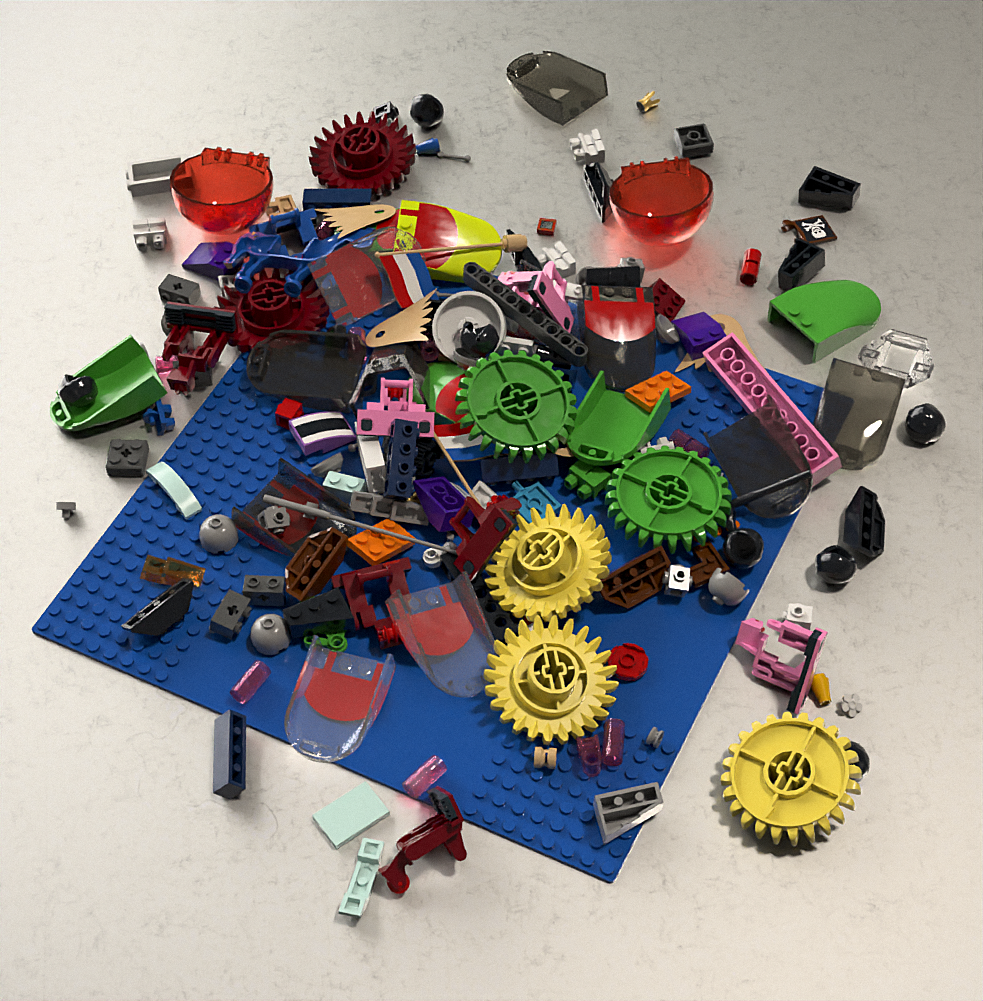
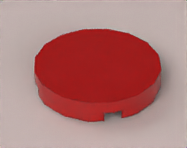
M623 643L621 646L617 645L611 650L607 664L608 666L617 665V670L613 676L620 680L632 681L639 679L645 674L649 660L642 647L632 643Z

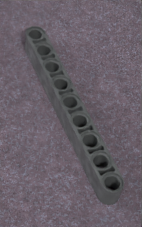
M468 262L464 265L463 281L474 291L483 293L493 299L503 313L573 366L582 367L586 364L588 348L584 343L477 263Z

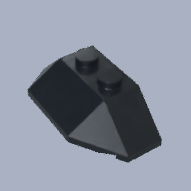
M599 162L584 165L583 178L601 222H606L617 208L619 193L614 189L613 179H610L608 172Z
M860 486L845 511L843 542L861 553L873 557L884 552L885 518L877 502V494L864 486Z
M186 578L180 579L175 585H172L133 615L121 627L132 633L154 636L164 634L168 627L182 620L183 615L189 611L194 587L193 581Z

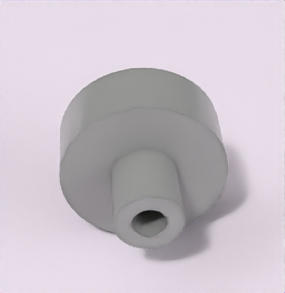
M56 502V510H62L63 518H70V510H76V502Z

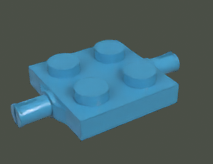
M518 481L512 484V488L518 492L513 498H516L522 504L519 515L528 524L532 523L531 508L533 507L537 510L541 519L545 518L547 504L552 506L555 514L560 512L562 505L539 482L525 488Z

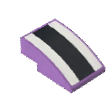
M317 412L289 420L290 431L305 456L320 449L325 453L357 440L355 433L341 412Z

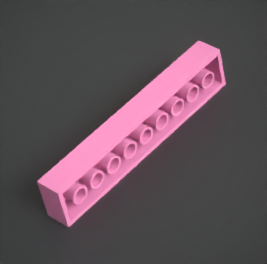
M733 332L702 352L709 368L796 472L800 474L807 470L811 471L812 477L804 480L810 488L842 467L839 455Z

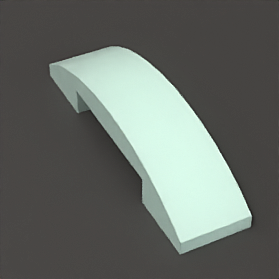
M161 461L146 470V473L155 484L158 483L175 502L176 508L186 520L202 511L201 505L191 490L166 463Z
M363 837L357 855L358 861L348 891L344 894L339 914L361 918L378 874L384 849L383 841Z

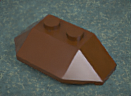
M333 527L308 536L285 568L286 592L301 602L319 594L343 562L349 537Z
M662 545L610 571L609 576L605 579H600L603 584V588L600 591L603 599L628 609L661 591L664 571L667 572L671 564Z

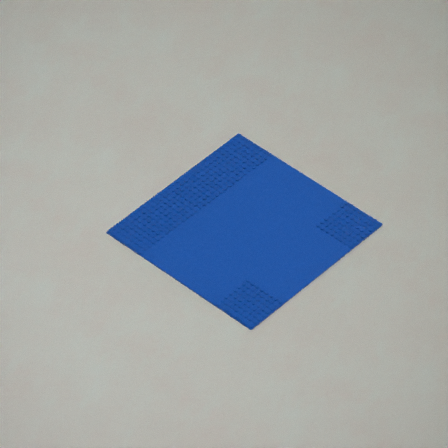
M376 266L382 283V298L379 308L355 320L351 312L335 319L333 312L347 306L331 272L316 279V289L322 285L324 286V297L328 295L330 310L327 325L324 329L320 330L321 335L315 339L311 338L309 346H301L298 352L293 353L290 351L281 357L278 354L272 355L270 358H265V355L262 354L255 357L251 356L249 351L241 353L159 460V462L162 461L170 466L184 481L201 505L202 511L186 520L176 508L175 502L148 475L34 624L32 632L220 715L229 709L245 715L246 726L432 807L433 803L430 801L431 799L426 791L439 786L453 795L465 821L612 884L615 882L645 821L604 845L593 807L594 796L658 782L661 790L737 638L741 622L746 620L811 488L803 480V482H798L735 508L736 520L740 523L739 528H749L757 531L764 541L762 559L748 569H737L724 558L722 546L729 534L726 528L716 523L717 526L722 528V534L716 538L705 529V542L710 541L730 568L729 573L745 585L744 590L749 589L745 599L735 606H727L725 604L719 606L712 600L713 595L709 592V583L697 588L691 585L684 598L665 595V584L663 583L661 591L628 609L604 600L600 591H594L591 594L594 600L591 603L583 602L580 604L581 610L577 613L573 612V610L568 611L564 619H560L556 615L559 630H563L570 618L574 621L572 632L574 635H577L584 626H588L589 630L585 640L587 644L600 636L602 640L596 654L607 650L611 651L617 645L621 646L623 643H632L642 647L649 660L647 671L637 680L624 681L615 676L606 679V681L619 682L614 692L605 693L615 697V703L611 707H601L609 712L607 719L599 721L594 718L593 720L598 724L597 730L590 732L583 728L584 737L581 740H576L572 735H568L567 744L561 745L557 738H552L550 745H544L542 737L537 736L531 742L527 740V732L522 731L517 735L512 732L514 726L512 722L502 724L499 721L503 713L502 710L492 711L490 708L491 701L496 699V697H489L484 691L485 686L494 683L486 681L483 675L485 669L495 670L487 664L488 654L500 656L496 654L494 645L440 566L429 568L425 565L423 554L431 547L417 543L382 562L386 563L409 557L411 570L404 574L412 599L408 602L411 616L444 607L445 603L439 587L445 586L452 604L462 603L467 616L474 626L473 633L459 650L443 656L419 654L408 649L405 644L381 650L374 627L363 629L359 613L356 614L360 630L351 632L346 630L344 638L347 640L348 647L343 653L337 654L331 672L371 682L377 664L385 665L379 684L389 687L379 712L366 719L349 722L329 719L316 712L303 695L313 668L324 670L330 653L328 647L315 645L313 648H307L304 644V637H291V642L286 649L279 650V653L275 655H265L259 653L251 642V627L260 616L276 614L284 618L282 610L298 604V599L287 593L285 607L250 605L252 608L250 616L247 619L244 618L239 634L235 633L232 640L216 632H209L211 618L229 589L243 595L245 575L285 576V568L307 537L325 531L330 527L337 529L349 538L366 530L335 520H326L318 517L312 530L298 542L275 549L263 545L248 535L254 528L239 517L246 513L259 523L257 516L268 507L275 506L263 502L264 495L280 499L284 497L283 494L270 486L274 480L287 490L297 485L306 492L318 497L319 510L329 512L331 515L369 526H374L387 519L385 517L372 516L369 513L350 511V505L324 499L323 483L325 479L315 476L310 470L329 457L341 453L343 463L341 471L338 473L365 479L358 447H356L354 452H350L348 446L356 444L357 440L325 453L320 449L305 456L291 431L277 425L275 412L278 405L282 404L285 398L302 403L304 415L326 411L341 412L356 435L354 422H357L358 409L366 410L367 402L380 403L381 378H385V380L408 381L412 373L418 368L432 362H438L439 348L435 341H407L380 347L367 346L365 339L374 327L406 308H401L398 304L385 269ZM313 275L306 278V284L314 277ZM431 279L434 290L437 288L436 291L439 293L456 294L463 291H474L462 282ZM439 297V300H446L448 297ZM568 301L571 314L575 318L570 334L584 343L589 352L619 355L617 361L612 358L588 356L584 366H571V370H577L575 387L568 392L576 395L577 399L576 404L571 406L578 409L600 371H604L607 390L625 394V390L667 370L690 385L691 393L670 403L671 410L658 432L649 441L651 446L657 445L659 438L666 437L669 442L673 441L674 449L676 447H683L685 452L689 453L693 450L698 452L697 457L701 459L703 457L709 458L711 460L710 466H717L721 469V473H724V477L729 483L728 489L731 491L732 499L798 474L714 372L708 370L706 362L697 369H695V363H693L689 367L675 372L687 354L680 339L674 344H662L655 338L653 331L642 338L631 341H616L604 338L586 326L585 306ZM336 324L346 327L348 339L346 340L343 352L338 354L350 362L346 372L327 367L324 363V355L328 351L325 335L327 330ZM385 331L377 333L376 338L383 336ZM538 338L533 339L534 345L547 346ZM765 368L772 379L832 447L854 405V399ZM393 397L391 401H398V399ZM378 436L381 451L384 454V448L382 447L384 436ZM559 442V448L567 447L566 444ZM445 455L444 459H436V463L432 467L435 470L431 476L426 477L415 474V480L444 476L449 482L460 486L469 494ZM557 455L559 475H555L554 479L545 480L543 477H536L535 481L528 482L524 481V479H517L524 488L539 482L561 505L566 504L571 519L578 507L581 508L584 515V522L590 514L593 515L596 522L595 529L601 524L605 531L604 538L607 537L610 542V549L608 551L611 553L612 561L606 565L609 571L653 549V537H649L642 548L638 547V531L628 540L625 539V529L628 523L617 530L614 528L617 515L608 518V508L611 504L605 505V496L608 493L606 490L602 489L599 491L595 499L590 496L583 500L577 494L579 489L577 486L572 490L564 486V479L569 475V468L579 460L575 456ZM480 459L454 462L471 490L479 480L482 481ZM620 463L600 467L612 475L614 469L620 468ZM498 481L497 485L488 486L498 496L504 494L510 498L518 493L512 488L513 483L507 484L505 481ZM222 514L234 521L238 529L239 538L235 547L230 551L225 552L223 550L218 551V554H214L202 547L199 538L200 526L209 516ZM475 515L470 528H468L473 534L480 528L479 521ZM395 521L418 540L442 547L446 542H449L446 539L447 531L439 532L430 522L427 526ZM517 525L514 530H520L519 526ZM451 530V533L454 535V540L451 542L455 543L458 547L462 539L455 530ZM693 536L689 552L686 551L681 539L677 540L674 554L670 553L667 540L662 541L661 545L671 562L670 566L679 564L683 565L684 568H690L699 564L692 553V549L700 545V543L694 541ZM346 546L343 562L333 576L372 565ZM491 560L487 563V564L497 565V564L493 563ZM484 569L481 577L483 579L492 578ZM386 577L364 582V592L368 606L373 605L377 620L392 616L393 620L402 618L397 604L393 605ZM186 578L193 581L194 587L189 611L183 615L182 620L168 627L164 634L154 636L132 633L121 627L133 615L172 585H175L180 579ZM329 580L323 590L314 597L333 590L331 581ZM344 588L339 589L348 605ZM509 611L511 620L519 625L521 618L514 617L511 611ZM542 619L543 627L548 628L549 622H544ZM318 633V636H315L328 639L325 634ZM653 727H656L657 731H664L663 739L657 748H654L653 744H646L648 735ZM535 747H542L543 749L557 748L555 769H549L546 766L534 768Z

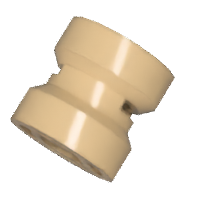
M535 747L534 768L546 766L549 769H555L557 748L543 749L542 747Z

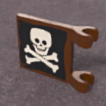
M823 215L795 221H782L783 227H781V230L784 233L795 229L800 239L813 245L837 240V236Z

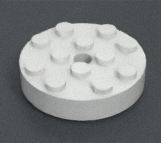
M476 291L456 293L448 297L439 306L434 315L432 324L434 341L439 350L453 362H455L453 358L454 349L461 348L459 340L461 331L469 324L474 325L473 329L487 326L488 324L495 327L500 337L499 343L494 350L495 353H498L504 344L507 332L505 316L496 302L483 293Z

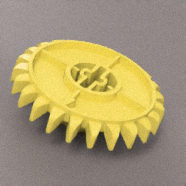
M547 504L544 519H541L534 507L531 508L532 523L530 524L521 515H516L520 530H513L508 537L509 540H504L499 547L501 553L496 552L490 559L497 565L487 564L485 568L487 574L492 576V578L484 579L487 586L493 589V591L489 592L492 598L500 601L498 604L504 611H511L512 615L516 618H521L525 615L529 622H534L535 617L538 615L542 617L544 622H550L553 615H558L560 619H564L568 611L573 610L576 613L580 611V604L583 602L591 603L594 600L591 594L594 591L602 590L603 584L600 579H605L609 576L610 571L606 565L612 561L611 553L608 551L610 549V542L607 537L604 538L605 531L601 524L595 529L596 522L593 515L590 514L584 522V515L581 508L578 507L571 519L566 504H563L559 517H556L552 506Z
M556 615L552 616L548 628H544L540 616H536L532 631L529 630L524 620H520L518 637L507 628L504 637L508 645L506 646L497 639L494 642V650L500 657L492 654L487 656V664L495 669H485L483 675L486 681L494 683L485 686L484 690L487 696L496 697V699L491 701L490 708L492 711L502 710L503 713L499 721L502 724L512 722L514 724L512 732L516 735L522 731L527 732L528 741L533 742L539 736L542 737L544 745H550L552 738H557L558 742L563 745L567 744L568 735H572L576 740H581L584 737L583 728L590 732L597 730L598 724L593 720L594 718L599 721L607 719L609 712L601 707H611L615 703V697L605 694L614 692L619 685L617 681H606L617 670V665L603 667L609 660L611 651L607 650L596 654L602 638L599 636L587 644L585 640L589 627L584 626L577 635L572 634L574 621L571 618L567 621L563 630L558 629Z
M784 712L782 719H776L772 714L767 716V723L763 725L758 721L751 723L753 731L750 733L741 731L738 734L741 743H733L729 746V753L734 757L725 758L722 766L724 770H730V772H725L720 778L722 786L732 785L723 791L725 802L736 799L730 806L732 817L745 811L741 818L742 828L745 830L756 821V836L758 839H761L769 827L771 828L773 842L778 845L783 831H787L791 844L796 846L799 830H803L808 840L813 843L815 842L814 826L816 825L826 835H831L829 817L844 825L845 818L842 810L839 808L840 805L849 810H855L854 800L847 792L861 795L860 785L850 779L862 778L861 769L855 765H849L859 762L858 754L852 750L844 751L851 747V741L847 737L837 739L840 734L839 728L833 725L826 729L824 728L825 721L823 718L818 717L812 722L809 721L808 713L803 712L798 718H792L790 712Z

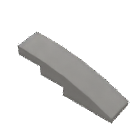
M352 491L350 511L369 513L372 516L385 517L394 521L428 526V518L420 503L383 498V495Z

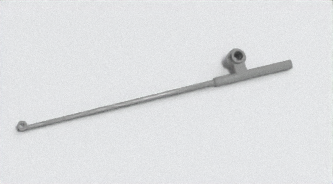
M266 494L263 498V502L304 513L303 517L315 519V517L326 520L331 519L457 555L453 549L331 515L329 512L319 510L318 504L307 502L306 505Z

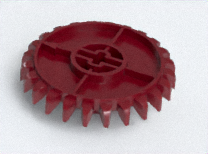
M371 111L368 122L365 123L361 112H357L356 124H352L348 115L345 114V127L343 128L335 120H332L334 133L332 134L329 130L322 127L325 141L315 136L314 140L317 148L310 146L312 157H309L312 174L317 177L320 185H326V189H371L372 195H381L382 191L386 189H394L395 183H402L404 181L403 175L410 174L411 166L414 165L416 160L415 143L413 144V134L408 135L407 126L404 125L399 130V122L395 118L388 127L386 113L383 114L378 124L376 123L374 111Z
M275 268L272 272V278H268L265 269L259 272V280H255L252 277L253 287L248 293H240L237 290L235 292L225 285L224 292L226 298L218 295L219 307L214 306V308L236 311L238 332L235 337L229 338L227 344L232 347L237 346L238 351L241 353L249 351L251 356L256 357L262 354L265 355V358H270L272 355L277 354L280 357L285 356L290 351L293 353L298 352L301 346H309L311 338L315 339L321 335L320 330L326 327L327 318L330 314L328 295L324 297V286L322 285L316 289L317 284L314 277L307 284L306 279H304L300 283L302 285L300 295L290 297L284 291V284L286 283L285 278L291 275L293 271L287 270L284 278H281L279 269Z

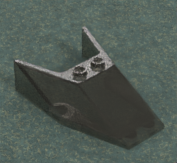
M416 341L400 342L374 348L349 403L356 420L358 409L363 410V397L370 396L377 390L378 374L401 369L408 370L423 404L426 405V410L430 409V369ZM366 386H373L370 390L364 391Z

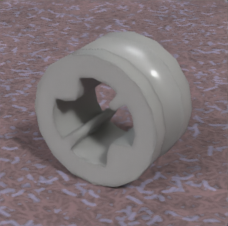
M653 727L648 735L646 744H653V747L657 748L663 739L664 731H657V728Z

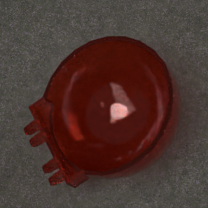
M218 146L216 149L205 147L201 154L179 163L170 175L171 196L179 213L195 228L213 235L240 233L257 223L269 207L274 188L273 175L270 170V157L264 156V153L254 155V152L251 151L248 154L232 152L231 148L222 150V147Z
M678 156L674 157L673 160L663 158V161L644 163V161H640V164L634 165L631 162L628 166H621V175L613 181L609 193L610 207L620 228L632 239L654 247L677 245L694 236L708 219L714 200L713 182L710 176L702 169L691 165L689 158L678 159Z

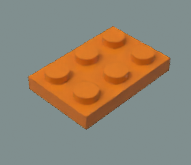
M666 370L625 390V397L651 413L665 388H669L671 403L690 394L691 386Z
M389 518L373 526L415 538ZM367 529L349 538L347 542L349 548L372 566L378 565L415 545L413 542Z

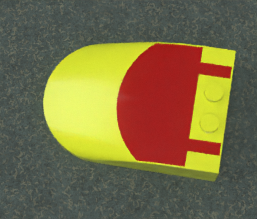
M401 200L393 252L500 243L501 239L495 228L480 218L436 204ZM501 246L427 252L420 253L429 271L431 279L464 283L463 268L466 263L475 262L491 273L497 268L501 260L502 249Z

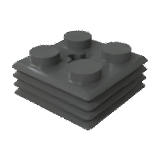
M706 124L674 128L673 138L682 158L713 153L714 143Z
M139 439L111 440L105 466L107 475L144 476L149 453L148 441Z

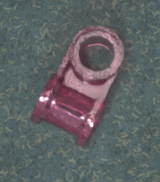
M595 734L593 737L583 739L576 737L577 752L580 756L583 772L590 777L597 776L601 772L602 765L598 735Z

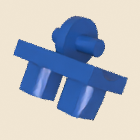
M161 399L155 402L156 406L153 409H147V412L143 414V421L151 426L155 425L157 435L163 436L165 430H174L175 420L174 418H165L171 417V404H162Z

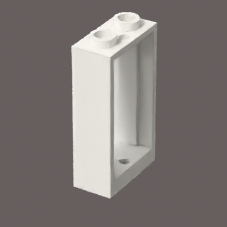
M187 154L127 163L128 169L125 170V175L129 181H126L128 191L132 193V197L192 188ZM177 169H182L183 172L180 175L134 181V176Z
M354 422L358 451L368 491L373 494L384 493L386 468L378 436H357V422Z

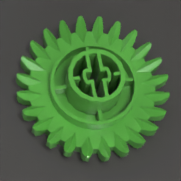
M504 350L503 356H499L495 352L490 353L489 361L480 358L476 362V367H469L466 370L465 376L467 377L462 378L458 385L462 390H459L455 397V401L465 402L457 406L455 414L468 413L462 419L460 428L474 425L468 440L472 441L482 435L480 451H484L491 443H494L493 456L495 459L506 448L508 449L509 463H513L518 451H522L526 464L530 461L533 449H535L539 459L543 460L546 454V445L555 454L559 447L557 438L563 444L567 443L569 437L567 430L573 432L575 427L573 419H576L578 415L577 409L571 406L576 404L577 399L576 395L568 393L572 388L571 383L562 381L564 373L561 370L554 371L552 369V362L546 361L543 363L540 361L539 355L534 354L532 357H529L522 350L518 352V355H513L510 350Z
M662 446L659 450L649 447L644 454L635 452L632 455V460L624 459L620 463V468L614 469L611 480L607 483L606 492L608 493L605 496V505L611 504L608 508V518L617 515L614 526L616 530L628 523L625 529L626 540L638 531V547L640 548L643 547L649 537H653V549L661 546L663 540H667L670 553L674 554L677 540L681 539L686 551L689 552L691 550L692 536H695L703 547L706 541L705 529L716 538L718 534L716 523L725 528L727 520L725 514L730 515L731 504L729 502H731L732 494L728 489L729 483L727 479L721 476V469L717 466L711 467V460L709 458L703 457L701 459L697 457L698 452L693 450L688 453L684 451L683 447H676L675 450L669 449L668 446Z

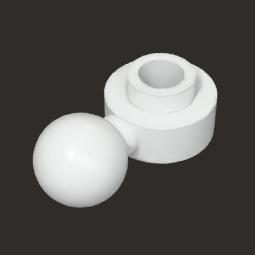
M446 542L443 547L455 549L457 545L453 542ZM434 548L427 549L423 554L425 565L429 568L439 567L440 555L447 552Z

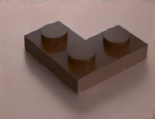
M710 541L705 542L703 547L701 544L693 547L692 553L699 562V564L690 567V576L693 578L692 585L694 588L709 583L712 574L717 568L722 569L720 573L724 575L726 572H730V568Z

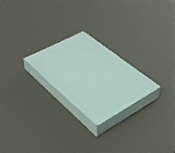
M365 781L313 814L312 817L332 845L338 849L389 816L390 811Z

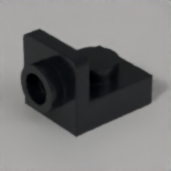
M390 101L373 108L376 123L380 122L384 113L392 121L395 118L398 119L399 111Z

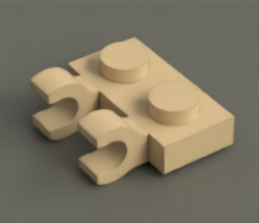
M291 195L276 197L274 202L265 203L267 216L280 215L294 211V208H296Z

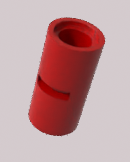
M754 248L745 251L740 273L741 283L748 286L754 285L757 282L762 256L761 252Z

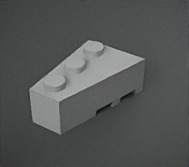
M658 782L594 796L593 807L604 845L661 811L663 799Z

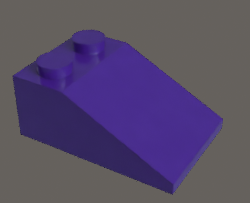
M227 241L200 243L182 263V267L219 281L218 276L233 275L242 265L244 259L239 261L235 267L228 269L223 261L231 256L234 244Z
M705 312L671 321L692 361L704 358L702 352L726 337L721 325Z
M444 476L413 480L412 484L428 521L439 532L454 530L449 521L465 503V497ZM471 510L468 511L461 521L467 528H470L474 517Z

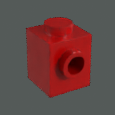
M285 398L282 404L278 405L275 412L277 425L289 430V420L304 416L302 403Z

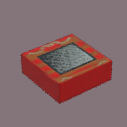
M540 218L537 234L554 236L557 220Z

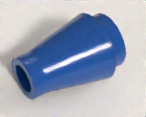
M431 138L416 145L417 154H437V152L441 151L438 138Z

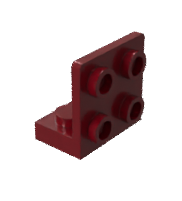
M661 278L650 285L644 293V302L653 303L654 312L657 315L662 314L670 322L675 319L686 302L684 298Z

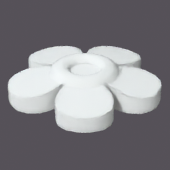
M843 695L842 699L846 703L840 705L841 710L847 712L849 717H855L856 711L860 712L862 710V704L857 703L860 700L859 695Z

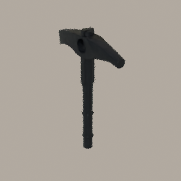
M807 470L800 474L798 473L765 488L732 499L729 502L731 504L730 515L725 514L727 519L725 528L727 532L730 533L737 529L735 508L798 482H803V480L812 477L811 471Z

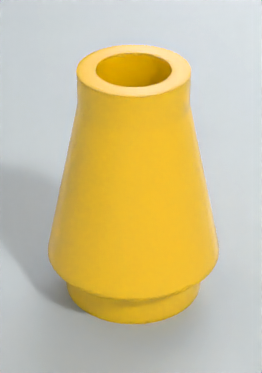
M824 673L815 674L810 688L819 701L820 706L828 705L832 702L829 678Z

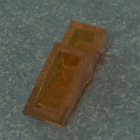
M147 555L140 578L165 585H175L180 579L186 578L193 581L194 587H200L206 569L171 557L164 560Z

